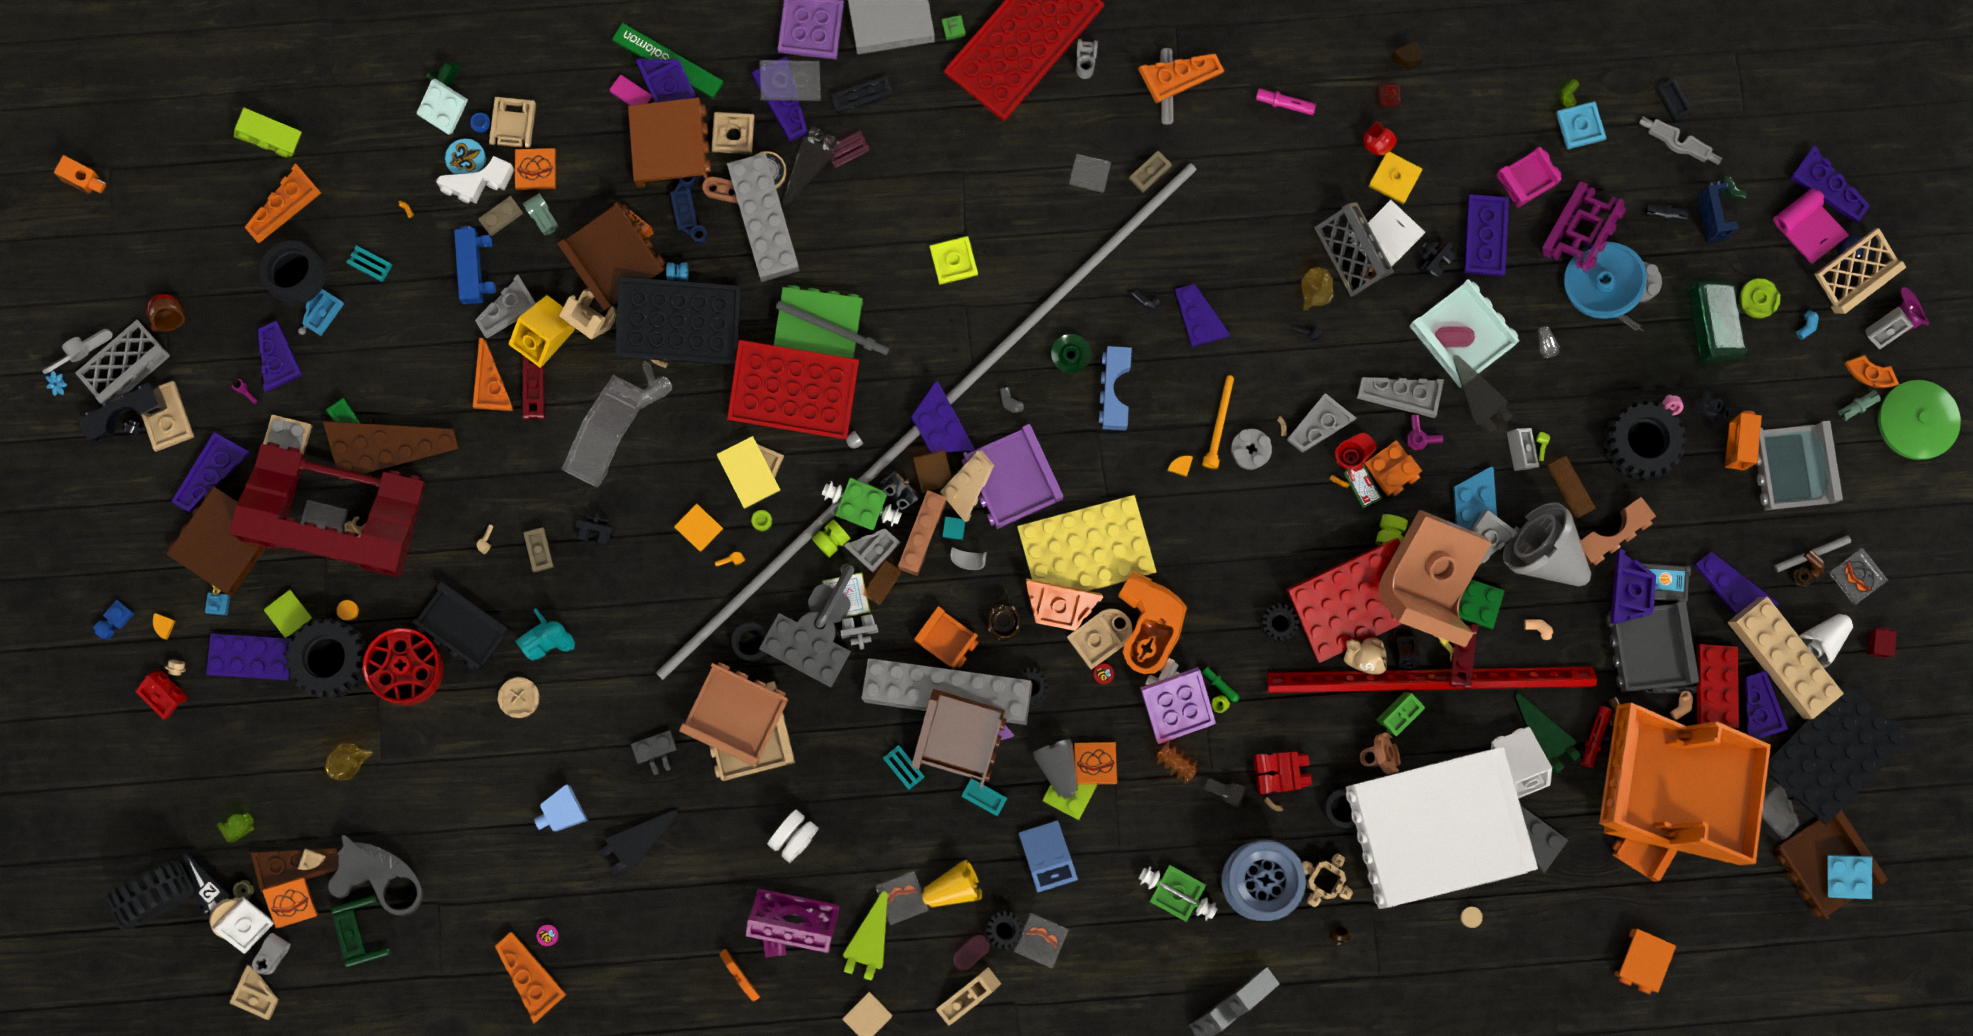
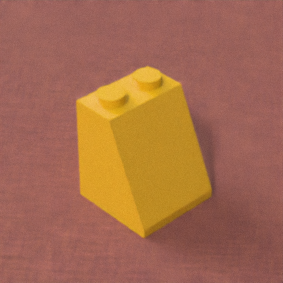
M547 295L518 317L509 345L541 368L574 332L575 327L559 317L564 307Z

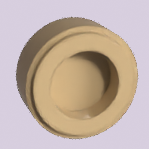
M1467 907L1460 915L1463 925L1469 928L1479 926L1483 918L1481 911L1476 907Z

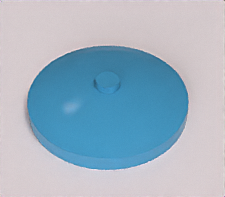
M1607 242L1603 252H1599L1597 255L1598 260L1593 269L1590 268L1588 273L1583 272L1581 268H1576L1575 263L1578 258L1573 257L1565 272V290L1570 302L1580 312L1595 318H1614L1632 310L1642 299L1647 285L1646 269L1638 254L1629 247L1619 243ZM1587 246L1581 250L1582 252L1586 253V257L1589 254L1591 247Z

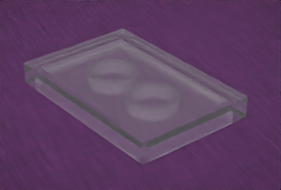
M760 60L761 100L820 101L819 61Z

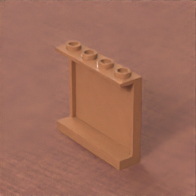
M720 662L718 665L712 663V669L685 724H682L679 731L757 767L788 702V699L784 697L786 693L778 689H774V691L766 689L767 684L756 680L753 683L747 680L748 676L744 673L737 671L734 674L728 671L730 667Z

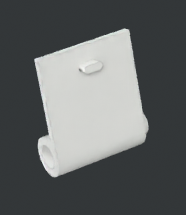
M1392 200L1368 222L1391 267L1425 234V231ZM1351 233L1349 235L1351 237L1350 242L1356 244L1357 237L1355 233ZM1359 249L1366 256L1365 251Z

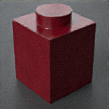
M1877 627V629L1869 631L1867 655L1881 658L1895 656L1897 632L1889 631L1890 628Z

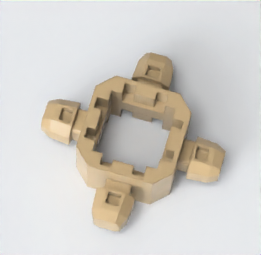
M1337 853L1330 860L1331 864L1324 861L1316 863L1315 867L1308 861L1302 862L1305 875L1309 874L1306 880L1307 888L1313 891L1307 899L1309 905L1313 907L1318 906L1321 902V897L1331 899L1339 894V897L1349 900L1352 896L1353 891L1348 886H1343L1346 881L1345 873L1338 869L1342 867L1345 861V857ZM1322 868L1328 869L1338 877L1335 886L1329 893L1313 884L1314 879Z

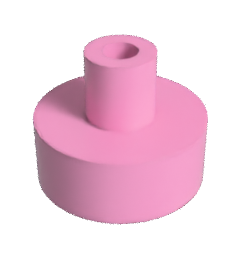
M1667 395L1662 402L1664 405L1663 409L1667 410L1670 408L1674 411L1673 416L1679 414L1684 408L1682 400L1678 396Z

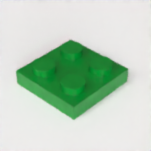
M1470 580L1459 603V616L1461 620L1492 630L1505 590Z

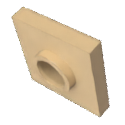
M714 112L712 152L752 154L754 114ZM735 128L740 131L741 136L739 140L727 139V132L730 129Z

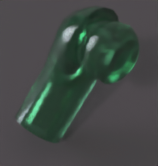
M1724 176L1721 184L1728 183V188L1724 191L1726 196L1745 200L1747 190L1737 188L1731 176Z

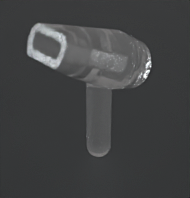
M649 362L642 364L649 386L637 395L636 403L640 408L666 396L672 390V384L666 377L655 379Z

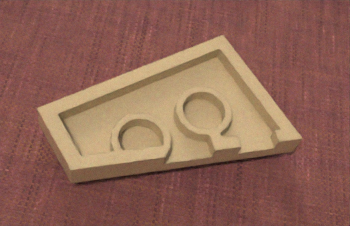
M982 450L977 451L940 491L944 497H947V501L964 522L969 521L970 513L979 500L982 487H985L994 467V464Z

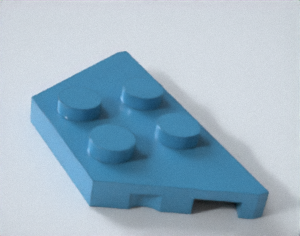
M1489 467L1453 488L1456 525L1470 530L1485 509L1497 516L1494 467Z

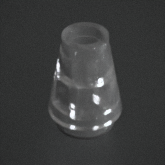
M1549 327L1540 328L1538 330L1540 353L1543 354L1544 358L1556 356L1559 354L1560 346Z

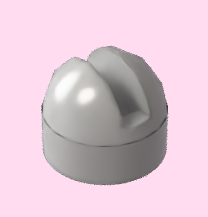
M855 431L847 436L846 442L849 447L858 448L863 445Z

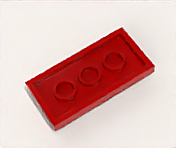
M1696 645V662L1699 682L1697 683V724L1717 721L1733 729L1739 728L1738 647Z

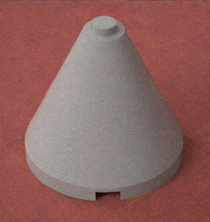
M1553 502L1544 504L1526 515L1525 518L1528 521L1520 529L1516 526L1514 530L1518 534L1506 542L1503 551L1504 563L1513 572L1574 586L1586 585L1590 581L1591 571L1571 512L1562 504Z

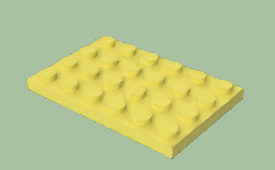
M1135 495L1017 526L1032 580L1092 591L1126 582L1133 571L1143 576L1156 573Z

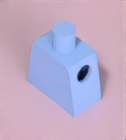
M570 785L563 786L540 805L544 814L534 819L539 830L550 825L553 831H559L588 820Z

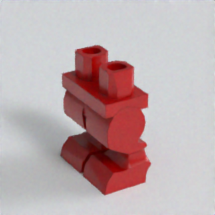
M1289 752L1253 756L1255 775L1264 774L1269 771L1277 772V774L1272 776L1260 775L1256 777L1258 795L1268 794L1272 791L1280 793L1300 790L1302 787L1312 784L1310 774L1300 775L1299 767L1309 766V756L1307 754Z

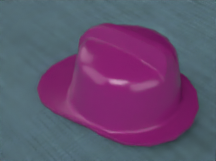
M1901 288L1903 302L1899 307L1914 325L1909 330L1921 324L1928 326L1929 321L1924 315L1916 296L1908 288Z

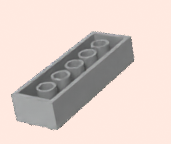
M766 153L727 163L761 282L800 271Z

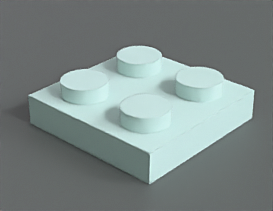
M433 79L416 114L449 135L453 133L468 99L437 79Z

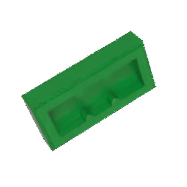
M344 398L326 409L334 422L361 423Z

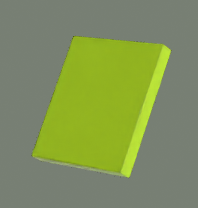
M291 590L264 609L286 639L293 635L296 630H300L302 625L309 623L313 619Z

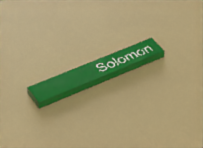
M624 23L621 24L612 38L613 42L644 60H680L692 87L714 99L723 85L721 79Z

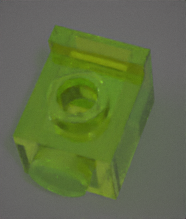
M248 812L240 815L237 813L227 819L228 823L220 822L217 824L227 842L231 843L236 842L255 829L252 825L254 820Z

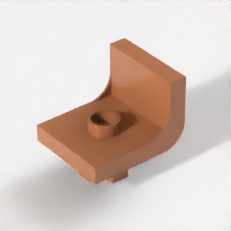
M1419 510L1381 578L1378 592L1380 601L1398 622L1466 647L1474 633L1461 620L1459 616V603L1462 594L1492 542L1484 535Z

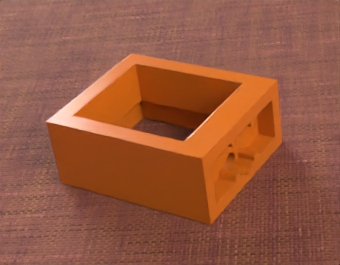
M1743 411L1729 421L1725 468L1746 470L1757 464L1761 415H1755L1753 411Z

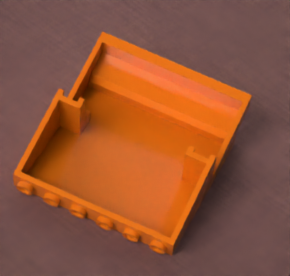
M1633 703L1617 705L1599 824L1605 826V834L1737 865L1756 864L1771 745L1717 721L1685 726Z

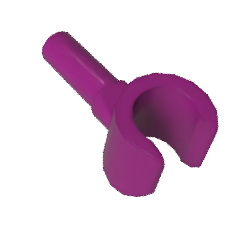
M238 379L241 382L239 388L232 384V388L235 391L243 393L253 404L258 402L247 390V384L241 379Z

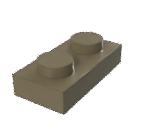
M1157 151L1129 179L1144 192L1172 164Z
M510 196L478 220L489 235L493 236L521 216L523 212Z
M542 527L524 532L533 572L554 568L545 529Z

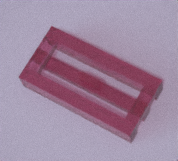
M861 131L825 149L834 168L870 150ZM859 139L858 141H856V142H854V143H852V144L846 146L845 148H843V149H841V150H839V151H837V152H835V153H833V154L831 153V152H833V151H835V150H837V149H839V148H841V147H843V146H845V145H847V144H849V143H851V142H853V141ZM861 144L863 145V147L838 160L834 159Z

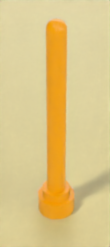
M1232 375L1226 377L1210 451L1204 456L1202 463L1204 467L1218 469L1220 460L1218 459L1217 452L1234 381Z

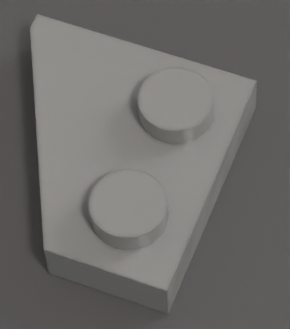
M882 529L872 535L861 537V539L851 543L848 542L844 547L871 572H874L895 550L900 541L889 531Z

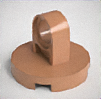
M1387 732L1376 735L1374 746L1366 748L1361 752V763L1371 768L1380 766L1386 774L1398 772L1399 769L1396 766L1400 765V755L1396 743L1392 744L1389 740L1392 736ZM1373 752L1375 759L1369 764L1366 757L1368 753Z

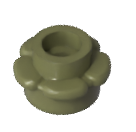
M247 880L237 882L233 887L235 898L241 899L244 897L249 900L251 894L254 893V887Z

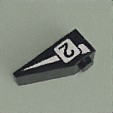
M186 853L183 856L197 901L201 904L200 908L204 913L210 915L211 910L217 903L227 898L228 900L235 898L234 894L193 854Z

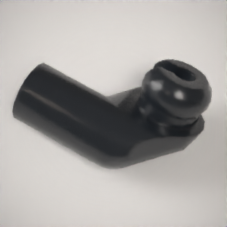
M1138 289L1134 290L1131 294V297L1138 304L1151 311L1157 310V307L1161 305V302L1156 297L1149 300Z

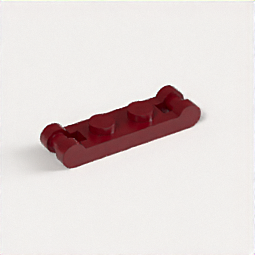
M523 356V419L531 420V418H538V420H545L544 365L540 368L536 364H530V360ZM530 405H537V410H530Z
M1472 623L1471 625L1466 624L1474 633L1467 646L1463 647L1453 643L1449 686L1451 687L1461 686L1466 690H1471L1475 643L1478 625Z

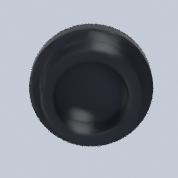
M133 418L123 420L122 429L136 435L139 434V431H142L143 427L140 425V421Z

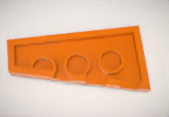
M1216 54L1192 57L1186 60H1174V62L1168 63L1161 62L1150 66L1143 65L1138 68L1156 103L1224 72Z
M510 932L495 946L533 1023H536L567 994L513 932Z

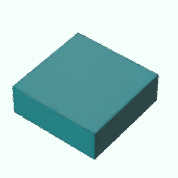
M945 517L943 538L963 541L964 520Z

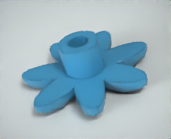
M52 370L51 376H45L46 380L50 382L46 388L52 389L54 396L57 393L64 395L62 387H66L67 384L64 383L62 374L56 376L55 371Z

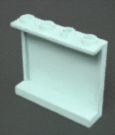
M1469 279L1424 315L1414 320L1409 326L1459 388L1519 342L1515 330L1505 324L1504 317L1500 313H1496L1492 308L1491 301L1486 297L1484 298L1479 292L1480 289L1477 284Z

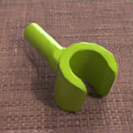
M1539 432L1536 438V442L1541 443L1538 461H1544L1545 448L1550 440V436L1544 432Z

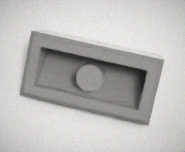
M1897 307L1868 327L1866 334L1881 349L1914 325L1903 310Z
M1523 428L1509 431L1507 437L1514 470L1538 468L1539 463L1532 429Z

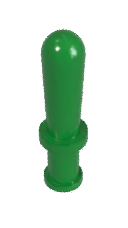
M1209 666L1204 669L1202 674L1212 682V685L1215 684L1231 702L1239 700L1238 693L1221 680L1220 675L1217 676Z

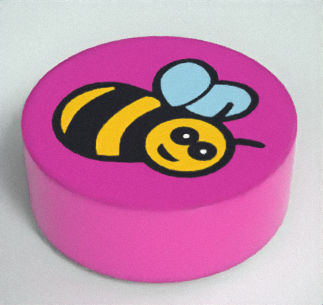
M544 925L537 932V940L544 946L555 944L559 937L558 930L552 925Z

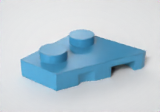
M321 289V292L315 298L306 303V313L302 324L321 336L344 303Z

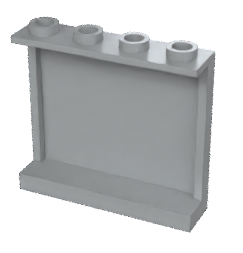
M848 0L857 54L935 42L928 0Z

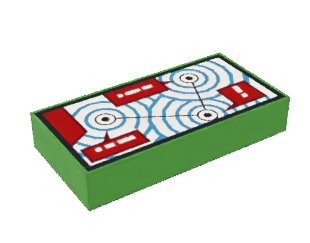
M1363 464L1358 468L1344 472L1362 508L1382 499Z

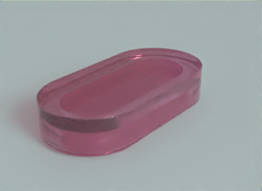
M1465 326L1441 327L1434 334L1444 348H1465L1470 346L1475 340L1474 331Z
M976 935L955 953L953 958L955 966L960 970L970 969L989 951L990 943L986 942L987 938L982 935Z

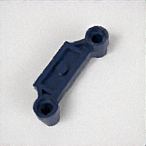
M696 177L679 178L680 182L675 191L670 192L678 231H683L696 243L703 244L706 242L707 232L703 226L697 224L691 189L695 185Z

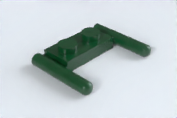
M370 895L331 907L347 968L391 954L389 947L365 953V946L356 911L354 910L376 903V895Z

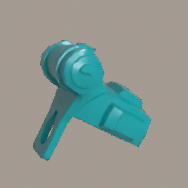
M536 608L534 612L541 621V624L515 641L526 657L532 661L544 657L546 652L555 647L566 652L573 650L575 647L573 637L565 631L564 627L556 621L547 623L543 615Z

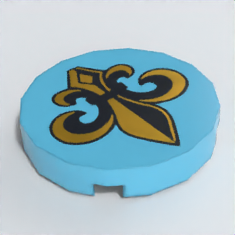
M460 139L449 146L446 151L445 161L452 174H468L481 171L486 162V156L479 143L472 139Z

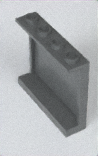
M1686 601L1671 605L1654 606L1653 614L1650 616L1617 624H1610L1611 611L1608 612L1606 621L1607 626L1611 628L1612 634L1610 635V645L1614 647L1615 653L1613 655L1614 667H1617L1618 671L1616 683L1621 692L1693 685L1699 682Z

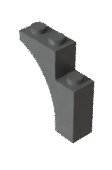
M1266 967L1215 1007L1194 1020L1189 1026L1195 1036H1214L1223 1031L1236 1018L1250 1011L1280 983L1268 967Z

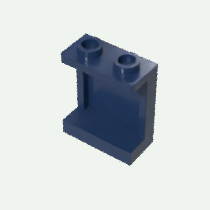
M1720 181L1710 183L1697 197L1706 242L1726 240L1738 229L1737 221L1725 223L1719 196L1728 188V183L1721 184Z

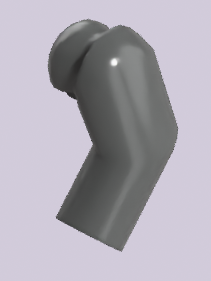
M1008 387L1000 389L1002 405L1005 409L1012 413L1023 411V402L1011 398Z

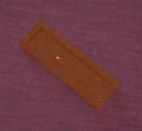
M1567 456L1547 466L1576 518L1596 509Z

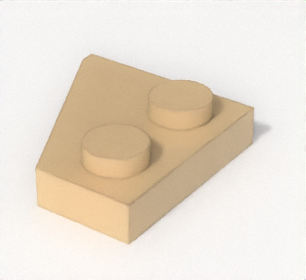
M247 965L230 1003L270 1020L279 999L261 976L253 970V967Z

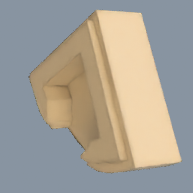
M305 849L298 869H314L324 861L326 855Z

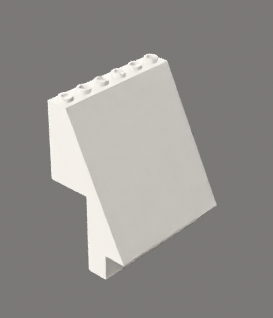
M1504 747L1346 787V798L1351 805L1352 820L1356 823L1357 838L1362 845L1363 860L1367 864L1369 871L1368 879L1373 886L1374 901L1379 909L1525 874L1526 872L1538 869Z

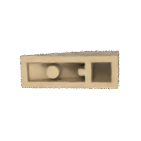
M988 967L936 1010L949 1026L991 994L1001 983Z

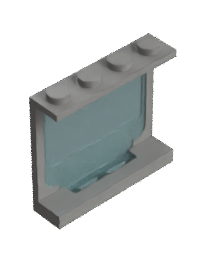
M1823 421L1817 425L1770 430L1760 429L1758 460L1755 465L1758 466L1757 482L1761 486L1762 491L1760 501L1764 505L1765 511L1833 504L1843 500L1830 421Z

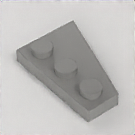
M518 274L514 277V281L510 286L503 289L499 298L494 303H491L475 320L486 339L516 322L519 316L536 304Z

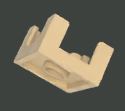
M587 288L583 290L578 301L574 295L570 296L559 317L584 335L593 339L610 330L617 317V308L611 306L606 316L603 317L590 307L594 295Z

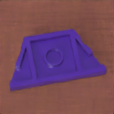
M636 60L655 103L697 97L680 60Z
M935 382L911 416L929 452L975 450L939 382Z
M1623 549L1616 551L1610 624L1650 616L1654 611L1656 575L1649 569L1644 568L1639 561L1630 559L1625 555L1626 551Z

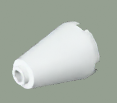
M1837 614L1799 636L1823 668L1828 667L1834 661L1853 629L1852 620L1847 615Z

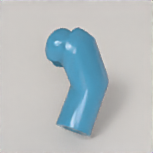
M1809 310L1805 313L1806 325L1796 332L1800 339H1804L1816 331L1819 316L1816 312Z

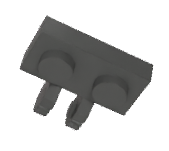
M671 730L631 744L637 763L649 761L654 775L659 774L654 758L661 756L666 771L671 769L666 754L677 750Z

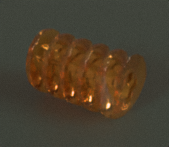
M1168 740L1156 756L1158 757L1157 765L1165 762L1163 769L1166 770L1171 767L1170 774L1178 772L1177 779L1185 777L1183 784L1186 785L1201 766L1196 768V760L1189 763V755L1182 758L1184 751L1181 750L1176 753V745L1169 748L1170 741Z

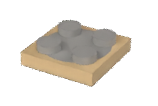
M272 415L263 444L267 445L268 442L279 444V448L288 449V447L298 448L300 453L304 455L312 425Z

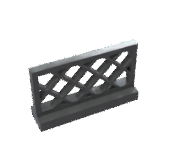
M1348 203L1342 207V210L1314 227L1351 297L1383 277L1394 273L1358 203ZM1343 214H1345L1348 220L1346 227L1338 225L1339 218ZM1327 225L1333 227L1331 237L1325 236L1322 230L1323 227ZM1337 228L1345 230L1343 241L1335 239ZM1349 232L1355 233L1357 237L1356 244L1347 242ZM1334 242L1342 244L1340 255L1333 251ZM1346 245L1355 248L1352 258L1344 256ZM1359 249L1364 250L1366 253L1365 262L1357 260ZM1343 259L1351 261L1349 272L1344 271L1342 268ZM1356 263L1364 265L1362 276L1353 273ZM1368 267L1374 268L1377 274L1373 279L1366 277ZM1352 277L1361 279L1359 287L1355 290L1351 284Z

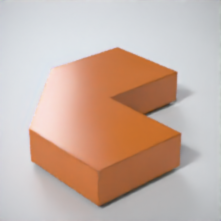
M724 949L720 952V956L726 967L737 979L738 984L752 1001L757 1000L760 996L754 986L743 974L735 959Z

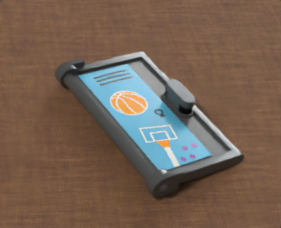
M1641 563L1644 568L1649 569L1656 575L1654 600L1688 601L1689 576H1691L1690 566Z

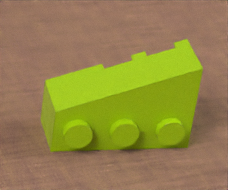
M243 108L234 130V137L255 144L263 149L276 151V154L287 158V156H293L302 132Z

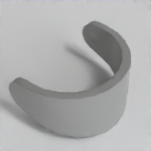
M952 547L951 560L958 567L967 570H979L985 566L987 552L971 553Z

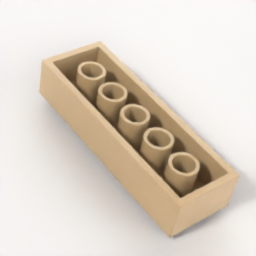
M1768 596L1758 597L1727 622L1803 719H1814L1844 694Z

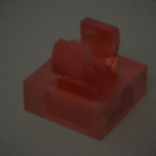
M1383 85L1378 87L1380 107L1400 106L1399 85Z

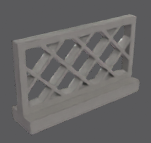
M136 320L75 373L95 395L99 403L103 405L106 402L115 401L122 394L131 391L169 358L170 355L141 322ZM139 327L141 330L140 338H132V332ZM121 342H126L125 352H116L117 345ZM131 342H139L138 352H130ZM144 342H152L155 345L148 352H143ZM104 356H110L109 365H101V359ZM115 356H124L123 365H114ZM129 356H137V361L133 365H128ZM89 369H95L93 379H86L84 376ZM100 369H108L107 378H99ZM113 369H122V373L118 378H112ZM98 383H106V388L99 394L97 391Z

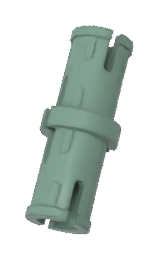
M1873 390L1860 399H1854L1853 403L1838 410L1840 417L1844 415L1842 419L1847 421L1858 413L1862 414L1866 411V408L1881 401L1879 394L1875 396L1877 392Z

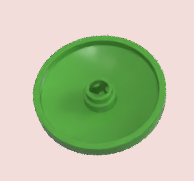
M1912 380L1896 386L1887 393L1879 407L1878 426L1884 441L1893 451L1909 459L1927 460L1943 454L1954 444L1960 431L1961 418L1956 402L1945 389L1929 381Z

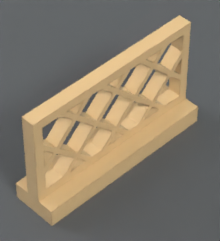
M1875 228L1818 271L1815 276L1832 302L1831 308L1833 312L1846 314L1904 270L1906 266L1903 261H1898L1880 229ZM1875 235L1879 240L1877 248L1870 247L1871 238ZM1858 248L1864 249L1862 260L1854 259ZM1869 250L1877 251L1875 262L1867 261ZM1882 252L1886 253L1890 259L1885 264H1880ZM1844 259L1849 260L1847 271L1839 270L1840 263ZM1854 261L1861 262L1859 274L1852 273ZM1866 264L1874 265L1870 276L1864 275ZM1828 271L1833 272L1832 283H1828L1823 277ZM1838 273L1846 274L1844 285L1837 284ZM1851 275L1859 277L1855 287H1849ZM1836 287L1843 288L1842 297L1838 300L1834 295Z

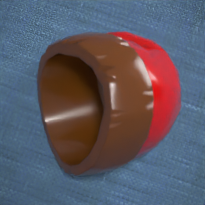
M158 294L149 301L147 315L151 322L152 331L168 332L182 326L185 321L184 310L173 296Z

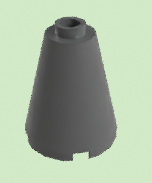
M1071 740L1059 741L1055 745H1048L1034 751L1035 761L1059 797L1063 796L1064 799L1075 796L1078 784Z

